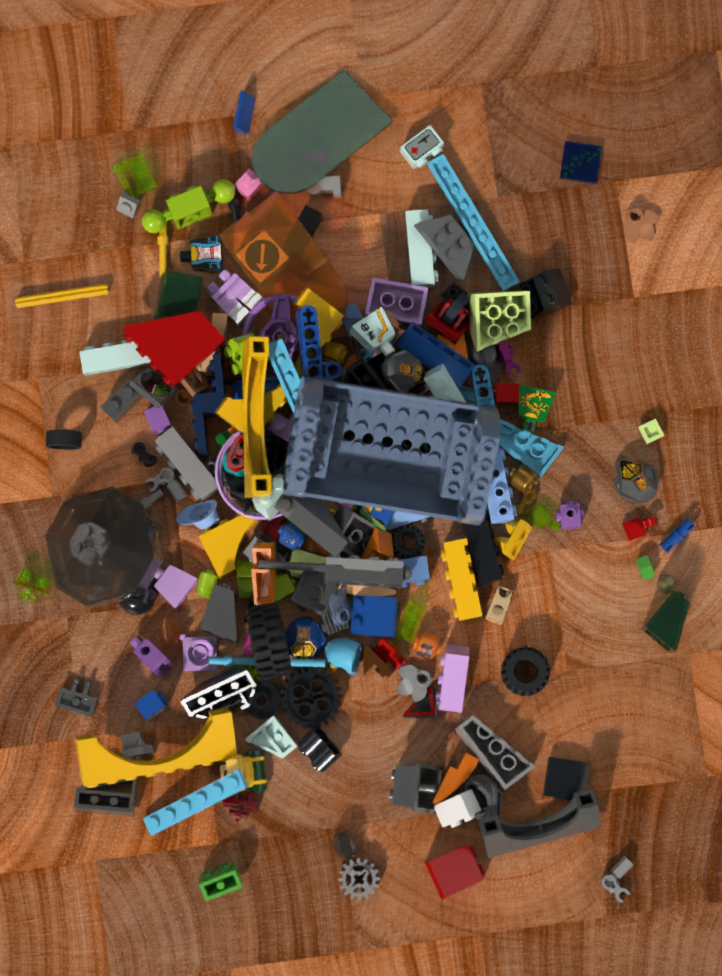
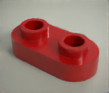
M244 435L236 437L226 458V465L233 472H239L244 469V449L240 448V446L244 445ZM239 461V464L234 465L233 462Z

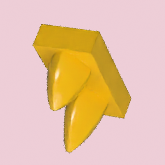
M522 519L506 523V529L511 535L510 538L497 537L493 539L498 550L513 561L532 530V527Z

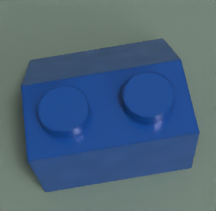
M353 596L350 634L363 637H395L398 598Z

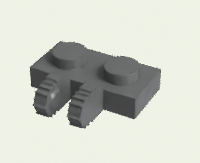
M79 676L75 677L71 690L60 687L55 706L93 717L98 698L88 696L92 680L88 679L85 683L83 694L76 692L81 682V677Z

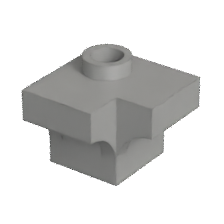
M140 731L120 735L123 757L141 760V756L155 753L154 746L147 745L143 741Z

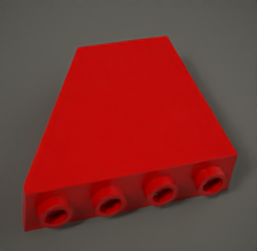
M200 311L137 323L122 328L124 332L123 337L129 343L133 342L137 346L135 350L142 358L146 356L150 360L148 364L155 372L159 370L164 375L161 378L168 386L172 384L174 387L226 342V339Z

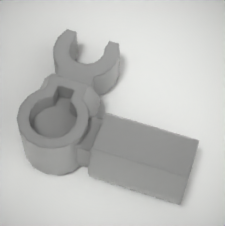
M163 468L156 475L157 477L145 480V484L154 482V487L150 489L151 493L156 492L160 485L163 486L168 483L167 488L176 503L188 497L180 482L175 480V472L170 468Z
M625 856L611 869L612 872L604 874L600 881L601 885L610 893H615L616 900L621 903L623 900L619 897V894L625 892L627 895H630V892L626 888L620 887L617 879H621L633 866Z

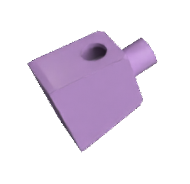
M156 565L150 573L158 580L154 587L176 610L198 583L196 577L172 565H169L166 570Z

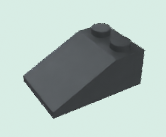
M341 504L333 518L349 542L343 549V552L350 556H360L361 558L375 527H379Z

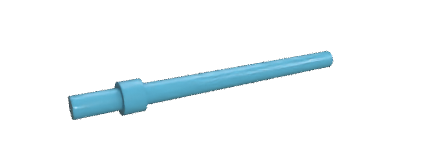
M233 655L209 657V664L224 665L225 667H233V665L256 666L254 658L233 657ZM290 659L291 666L326 667V659Z

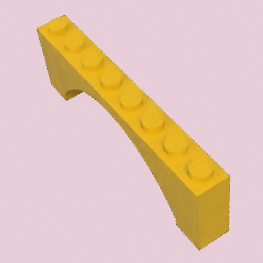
M309 288L303 289L293 303L297 309L305 305H311L316 309L320 347L326 346L332 339L330 335L334 329L337 331L343 324L342 318L344 315ZM304 312L303 316H310V313ZM311 322L304 323V325H311ZM307 328L305 330V337L310 339L312 331ZM308 348L307 356L312 358L314 351L312 348ZM300 354L294 365L299 378L302 376ZM281 384L264 393V426L267 422L270 423L274 419L276 409L278 407L281 408L287 401ZM225 397L214 413L243 434V399L232 400L230 397Z
M248 337L242 342L245 498H264L272 495L271 475L267 463L264 437V387L269 357V337Z
M323 499L330 511L334 513L338 511L340 505L334 501ZM353 504V506H352V508H351L350 510L356 511V510H357L356 505ZM253 505L252 512L259 513L256 510L255 505ZM237 513L235 515L236 518L230 521L225 519L218 523V527L214 529L209 527L201 532L202 535L198 536L220 579L237 571L235 565L240 546L250 528L258 521L257 519L248 518Z
M228 708L209 711V717L205 725L188 745L170 756L157 760H134L120 756L103 746L97 740L94 733L74 736L80 778L83 786H87V788H94L100 783L105 782L106 784H114L121 779L135 780L137 776L142 775L151 777L163 771L164 773H172L176 771L175 769L179 768L192 769L195 767L194 765L199 764L209 766L215 761L221 760V762H226L229 757L237 755L232 712Z

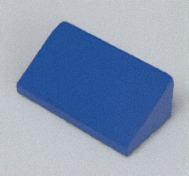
M245 91L240 92L233 127L235 132L248 134L256 100Z

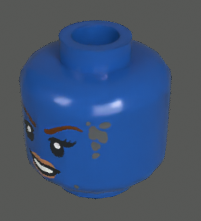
M292 522L288 523L287 526L283 524L277 533L280 535L279 543L291 551H294L296 548L299 550L307 539L306 533Z

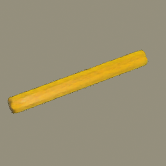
M105 283L20 296L15 298V304L17 308L100 296L108 294L109 289Z

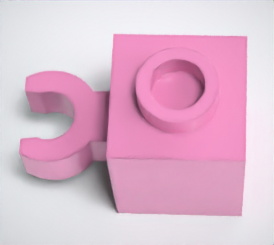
M248 169L234 184L235 190L250 201L264 186L263 176L256 170Z

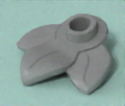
M413 665L400 667L397 671L403 679L397 687V693L402 695L412 694L414 702L421 701L427 694V687L432 683V674L426 669L418 670ZM421 675L426 676L425 682L419 681Z

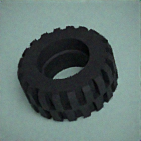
M273 602L249 607L245 613L259 679L266 681L289 676L292 673V666L279 605Z

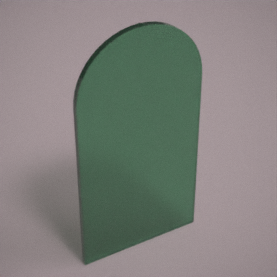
M343 70L258 138L252 152L254 172L260 182L273 191L285 194L303 192L314 186L392 124L393 120Z

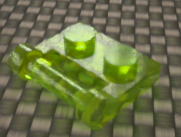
M142 153L112 167L124 192L134 198L158 189ZM124 169H129L137 190H131L123 172Z

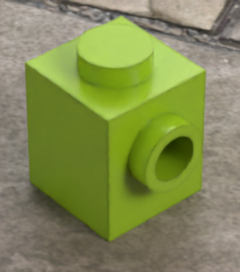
M282 573L276 575L274 599L276 603L293 595L297 586L293 576L289 578L287 574L283 575Z

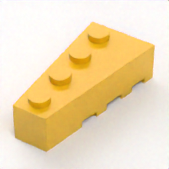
M467 538L445 542L443 545L444 550L440 551L442 562L446 561L448 569H444L446 580L451 582V588H448L450 599H454L456 605L452 607L454 618H458L459 622L482 617L478 592L475 588V577L471 569V557L467 551Z

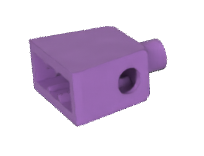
M136 636L130 644L135 648L133 653L160 679L174 666L148 639L143 640L140 636Z

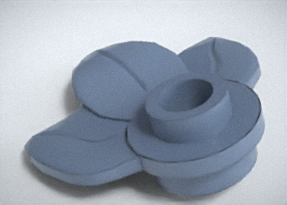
M345 588L339 589L336 594H331L329 598L332 619L338 626L347 623L352 616L353 601L347 602Z

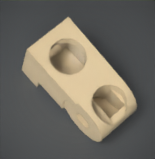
M498 586L486 615V620L502 625L513 590Z

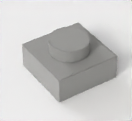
M123 192L119 198L116 211L134 218L140 200Z

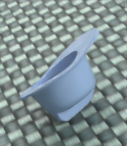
M211 499L189 505L178 513L176 521L180 525L194 524L199 529H207L220 522V517L216 510L217 502Z

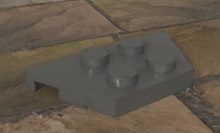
M448 215L416 223L414 227L459 282L463 281L475 244L453 216Z

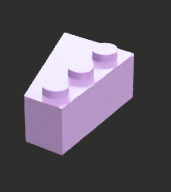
M447 644L446 654L441 656L440 666H444L443 673H439L438 684L441 685V692L437 691L436 703H439V710L462 713L470 647Z

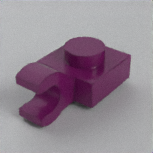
M506 342L498 344V350L506 367L507 375L511 376L510 368L515 367L517 372L520 373V365L512 361L514 353L511 346H507Z

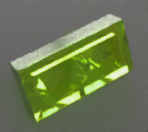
M407 601L395 638L413 644L426 609L425 606Z

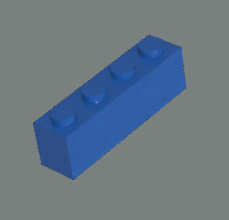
M411 322L396 344L400 351L407 350L420 361L421 365H425L429 369H433L443 363L458 389L475 366V364L414 322Z

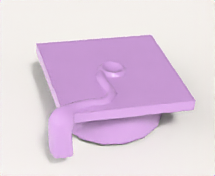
M185 634L179 636V639L183 640V671L217 670V665L209 664V657H217V636L185 637Z

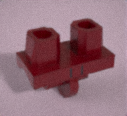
M238 792L224 799L222 802L223 807L230 808L229 815L236 816L235 822H240L241 817L248 818L249 812H258L257 793L247 792L244 801L238 799Z

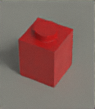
M496 383V388H492L495 405L518 406L520 383Z

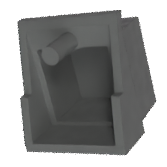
M416 763V766L396 765V769L392 770V781H394V789L390 790L392 805L409 807L411 811L436 814L433 807L435 805L432 802L441 786L443 767Z

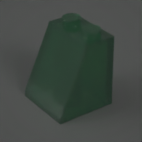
M165 270L160 276L153 320L196 312L203 277Z
M675 590L666 598L641 629L670 654L678 648L689 607L688 597L681 591L676 592Z

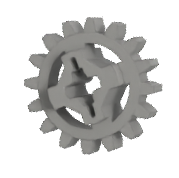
M357 858V863H354L351 859L349 866L343 865L345 871H339L343 875L342 878L338 879V881L343 882V885L339 888H345L344 895L350 893L352 900L355 896H358L359 901H361L362 896L369 899L368 893L370 892L374 895L373 888H379L376 881L380 880V877L375 876L379 870L372 869L374 863L367 865L368 859H365L363 863L360 861V858ZM355 866L365 867L363 871H355L353 869ZM366 872V874L363 877L364 883H358L355 886H352L355 883L354 881L356 880L354 876L356 874L360 876L361 874ZM370 872L372 874L371 885L367 882V875ZM347 873L351 876V883L349 886L346 883ZM356 887H363L366 891L358 893L353 890Z

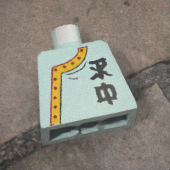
M382 307L354 324L349 331L370 353L380 348L383 354L388 356L395 351L390 344V341L395 336V331Z

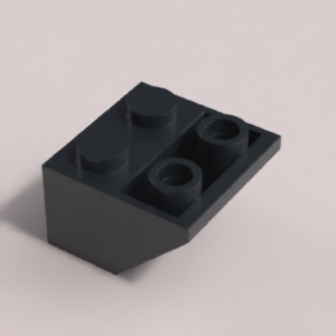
M560 268L545 270L519 284L521 290L530 291L531 319L557 312L572 304Z

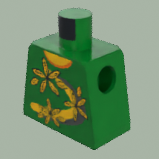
M520 385L518 418L525 420L523 430L534 432L536 422L544 424L556 392Z

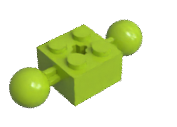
M226 179L216 181L211 191L206 193L203 192L201 186L189 187L186 192L180 195L179 193L173 194L166 200L169 209L162 212L157 209L146 211L142 216V226L149 233H158L165 227L167 221L173 219L178 230L212 216L209 203L214 201L219 203L230 202L235 196V187L232 182Z

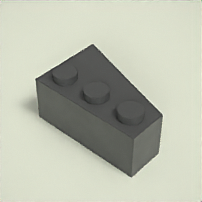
M137 776L135 780L121 779L114 784L100 783L94 788H87V786L77 787L74 808L79 812L134 817L139 778Z

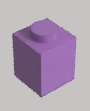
M162 405L159 408L154 406L144 411L154 435H162L172 427Z

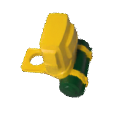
M253 748L246 752L245 757L242 755L229 757L225 765H220L221 778L226 776V770L228 775L241 769L251 792L262 793L267 790L266 783L268 782L265 777V756L263 757V751Z

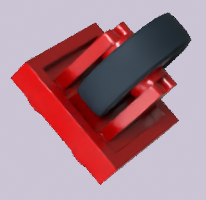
M461 293L455 301L450 298L446 304L441 302L427 315L425 321L432 328L443 333L447 339L456 342L469 329V321L465 319L469 313L465 309L470 301L469 296Z

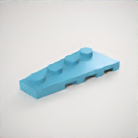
M500 419V448L504 449L521 464L536 471L537 476L541 478L564 447Z

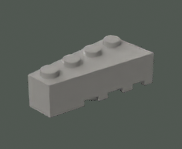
M471 716L455 729L473 755L480 759L479 763L491 779L498 784L497 787L501 792L536 767L518 751L511 748L502 738L494 734L491 729L475 716Z

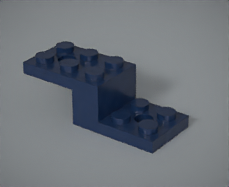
M212 354L213 360H210V370L212 375H215V379H211L214 392L193 394L194 400H190L191 411L196 419H192L193 430L195 434L197 433V438H194L195 450L200 453L201 457L209 456L206 419L220 417L214 412L226 397L223 360L220 354Z

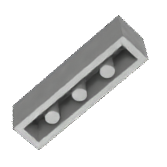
M173 426L154 440L157 444L155 449L161 456L164 454L169 459L167 464L173 471L175 469L181 474L178 476L185 486L187 484L191 486L193 490L190 492L196 500L201 499L204 502L218 491L214 477Z

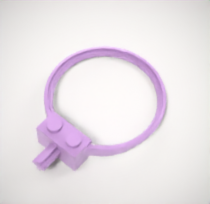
M276 412L274 419L270 423L265 424L264 430L265 428L269 431L272 430L274 434L289 442L294 413H292L288 420ZM238 431L224 443L218 454L215 464L217 488L224 501L237 513L252 519L268 520L261 513L252 512V515H249V510L247 515H245L244 508L231 499L224 487L222 460L236 437L244 435ZM278 512L272 519L281 517L283 514Z

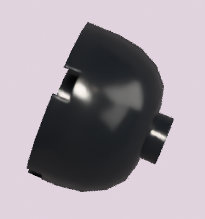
M265 437L268 468L270 475L274 476L285 468L287 450L278 439Z
M132 577L125 580L118 590L120 607L131 615L148 613L156 602L154 586L142 577Z

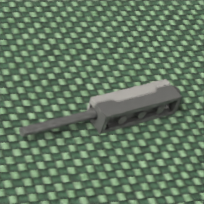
M329 555L322 564L258 560V568L324 572L323 584L401 588L403 577L404 581L412 576L411 569L408 566H403L404 561H399L398 558L379 560V557L360 559V556L341 558L339 555L336 558L333 555Z

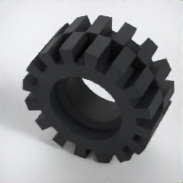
M410 524L398 527L392 534L393 552L400 559L420 556L425 548L423 532L418 527ZM405 535H410L415 539V546L410 550L404 549L400 544L402 537Z

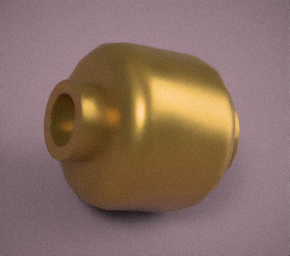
M524 464L518 468L514 467L509 474V477H511L510 484L523 493L533 491L539 481L537 472Z

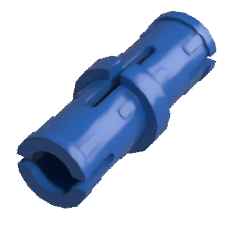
M686 518L659 545L668 553L676 544L684 540L683 538L695 528V525Z

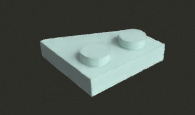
M275 715L245 739L246 742L259 746L261 749L269 751L282 759L298 747V744Z

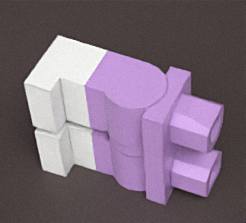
M224 269L218 276L224 284L219 288L212 282L206 290L210 294L212 301L225 314H228L229 318L239 327L246 320L251 309L263 297L255 292L236 273L232 274Z

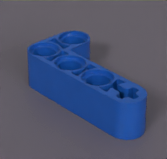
M311 305L299 307L296 311V324L302 376L310 377L308 372L313 367L316 370L313 378L326 380L338 378L342 372L339 363L322 362L316 309ZM309 312L310 316H303V313ZM311 322V325H304V323ZM307 328L312 331L310 339L305 337V330ZM308 348H312L314 351L312 358L307 356ZM330 365L335 370L332 376L327 372V368Z

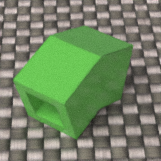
M648 556L637 558L636 565L641 578L647 580L655 577Z

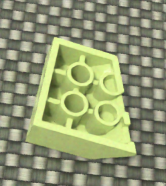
M530 291L468 293L470 298L468 303L469 331L476 352L531 329Z

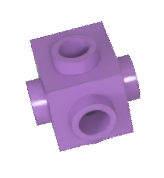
M564 501L563 505H559V510H556V521L560 522L561 530L580 529L581 520L584 519L583 508H579V503L574 504V501ZM567 513H571L573 517L567 516Z

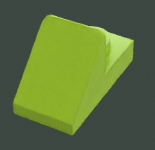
M248 559L236 560L239 599L250 598L253 595L251 572L253 562Z

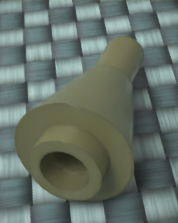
M662 575L657 581V587L662 593L669 594L675 590L676 581L671 575Z

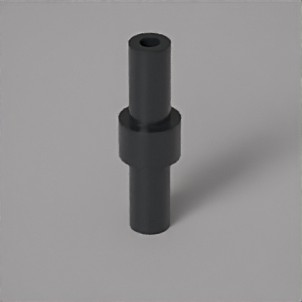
M235 191L234 198L228 202L234 224L240 220V203L237 200Z

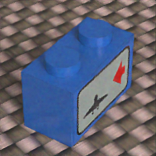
M152 690L134 703L148 721L168 708L166 697L162 692H156L155 690Z

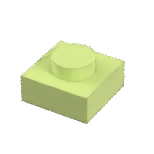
M656 418L638 427L646 445L664 437V433Z

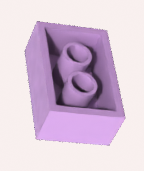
M372 277L365 317L382 307L384 312L389 310L399 324L409 326L411 322H414L419 327H422L428 288Z

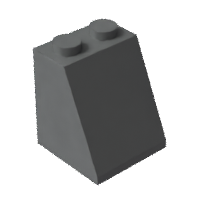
M221 583L219 586L215 584L199 629L238 644L239 630L236 594L230 585Z

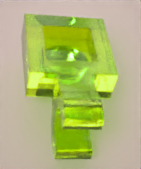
M537 503L526 518V521L540 530L546 526L552 531L557 532L560 528L558 522L550 519L552 513Z

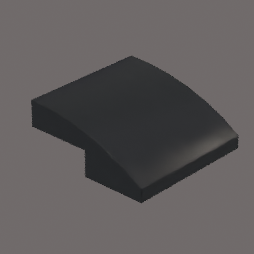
M548 757L543 796L572 800L574 793L586 790L590 763Z

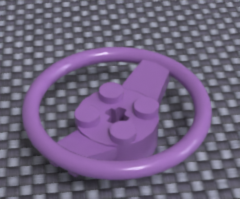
M282 293L268 296L259 301L251 309L245 320L243 335L251 333L252 323L259 311L265 306L274 303L271 321L262 330L261 337H269L270 343L277 340V335L282 332L286 337L283 339V342L293 362V352L298 349L299 344L296 321L292 320L291 302L294 303L298 296ZM267 364L266 372L277 376L274 368Z

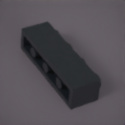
M487 508L484 519L479 526L462 523L479 586L502 581V575H505L502 564H498L497 557L500 556L497 545L493 546L492 538H495L492 527L488 528L486 521L489 520Z

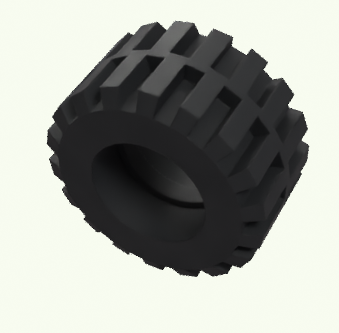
M533 647L516 648L510 652L504 659L501 669L502 681L506 688L520 696H532L540 692L546 686L550 677L548 659L541 651H537ZM528 660L535 664L537 675L532 682L522 683L516 679L514 668L518 662Z

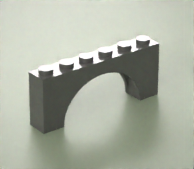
M593 788L574 793L573 799L568 806L542 820L529 823H508L501 820L498 814L479 819L488 858L601 827L599 806Z

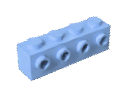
M499 444L487 502L491 526L514 521V516H517L516 507L511 505L510 500L513 497L512 487L507 485L506 480L509 479L508 468H504L503 460H506L504 449H500Z

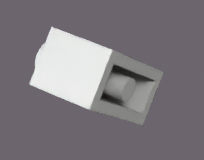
M472 789L433 806L443 828L451 825V828L462 824V819L465 822L476 818L475 813L481 811Z

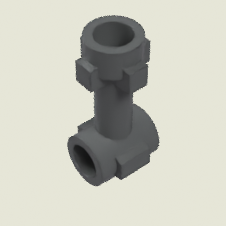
M211 459L208 462L207 470L210 473H215L217 459ZM222 468V479L226 482L224 487L230 489L231 477Z

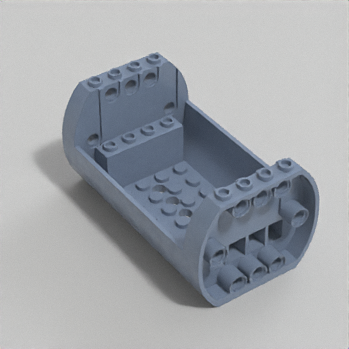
M302 376L298 386L285 460L284 495L302 498H318L455 520L459 523L479 526L486 512L500 439L499 411L496 407ZM348 430L353 431L355 434L351 440L344 438V433ZM367 433L372 434L374 437L370 443L363 441V436ZM384 437L392 438L393 442L390 446L382 444ZM403 440L411 441L412 444L409 449L401 447ZM422 443L430 444L428 452L420 451Z

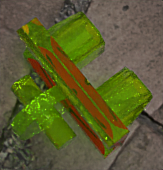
M21 570L18 578H14L13 584L27 589L26 591L19 590L18 595L24 597L23 603L28 604L30 599L36 601L38 598L37 595L32 594V591L48 596L49 579L38 576L36 584L33 585L29 583L32 573Z

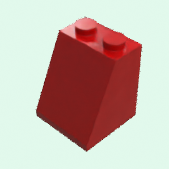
M465 844L425 863L441 900L484 880L483 875L486 874L482 865H477L474 859L477 857L473 846L469 847L468 844Z

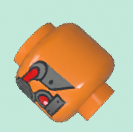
M423 631L420 635H416L412 649H415L416 655L432 659L435 654H440L442 644L439 643L437 635Z

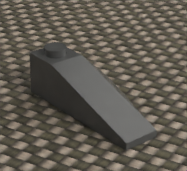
M283 494L274 506L288 520L336 558L349 543L323 499L302 498Z

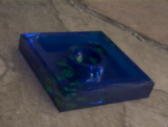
M565 141L559 179L597 184L602 146Z

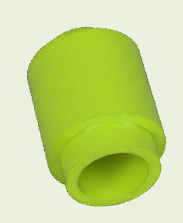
M205 569L204 572H200L196 587L197 596L210 599L219 576L215 575V571Z

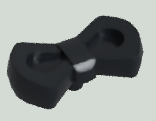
M137 442L132 446L131 452L138 456V460L142 461L145 467L155 465L157 457L145 451L144 443Z

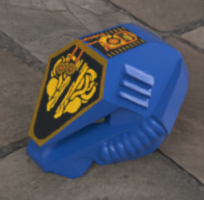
M310 617L294 619L285 632L289 655L293 659H315L322 654L326 646V637L320 625Z

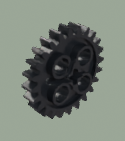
M301 667V673L294 670V677L287 676L290 682L283 681L286 689H280V692L285 695L279 697V699L285 701L281 704V708H287L284 715L291 714L289 721L296 719V726L302 722L303 728L310 724L312 729L316 723L321 728L322 721L328 724V717L334 720L332 713H339L336 706H341L342 703L337 699L342 698V694L337 693L341 690V687H335L338 680L331 681L332 673L326 676V669L319 672V667H316L315 671L308 667V671H305ZM314 681H321L323 686L321 689L316 690L312 687V683ZM300 686L304 689V693L296 695L293 692L294 688ZM324 691H327V692H328L326 695L315 696V695L320 694V693H322V692H324ZM308 693H311L313 696H315L314 701H310V699H305L308 697ZM305 699L299 703H294L295 700ZM326 699L329 704L325 708H320L318 701ZM302 705H308L310 711L303 714L299 711V708Z

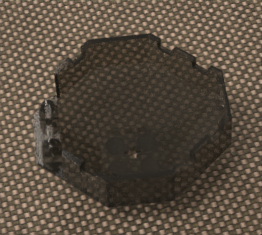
M113 486L64 501L45 535L56 588L90 608H100L108 603H116L126 600L131 596L145 594L163 561L162 552H159L157 543L159 541L157 529L147 525L143 504ZM93 539L92 543L94 546L87 549L86 541Z

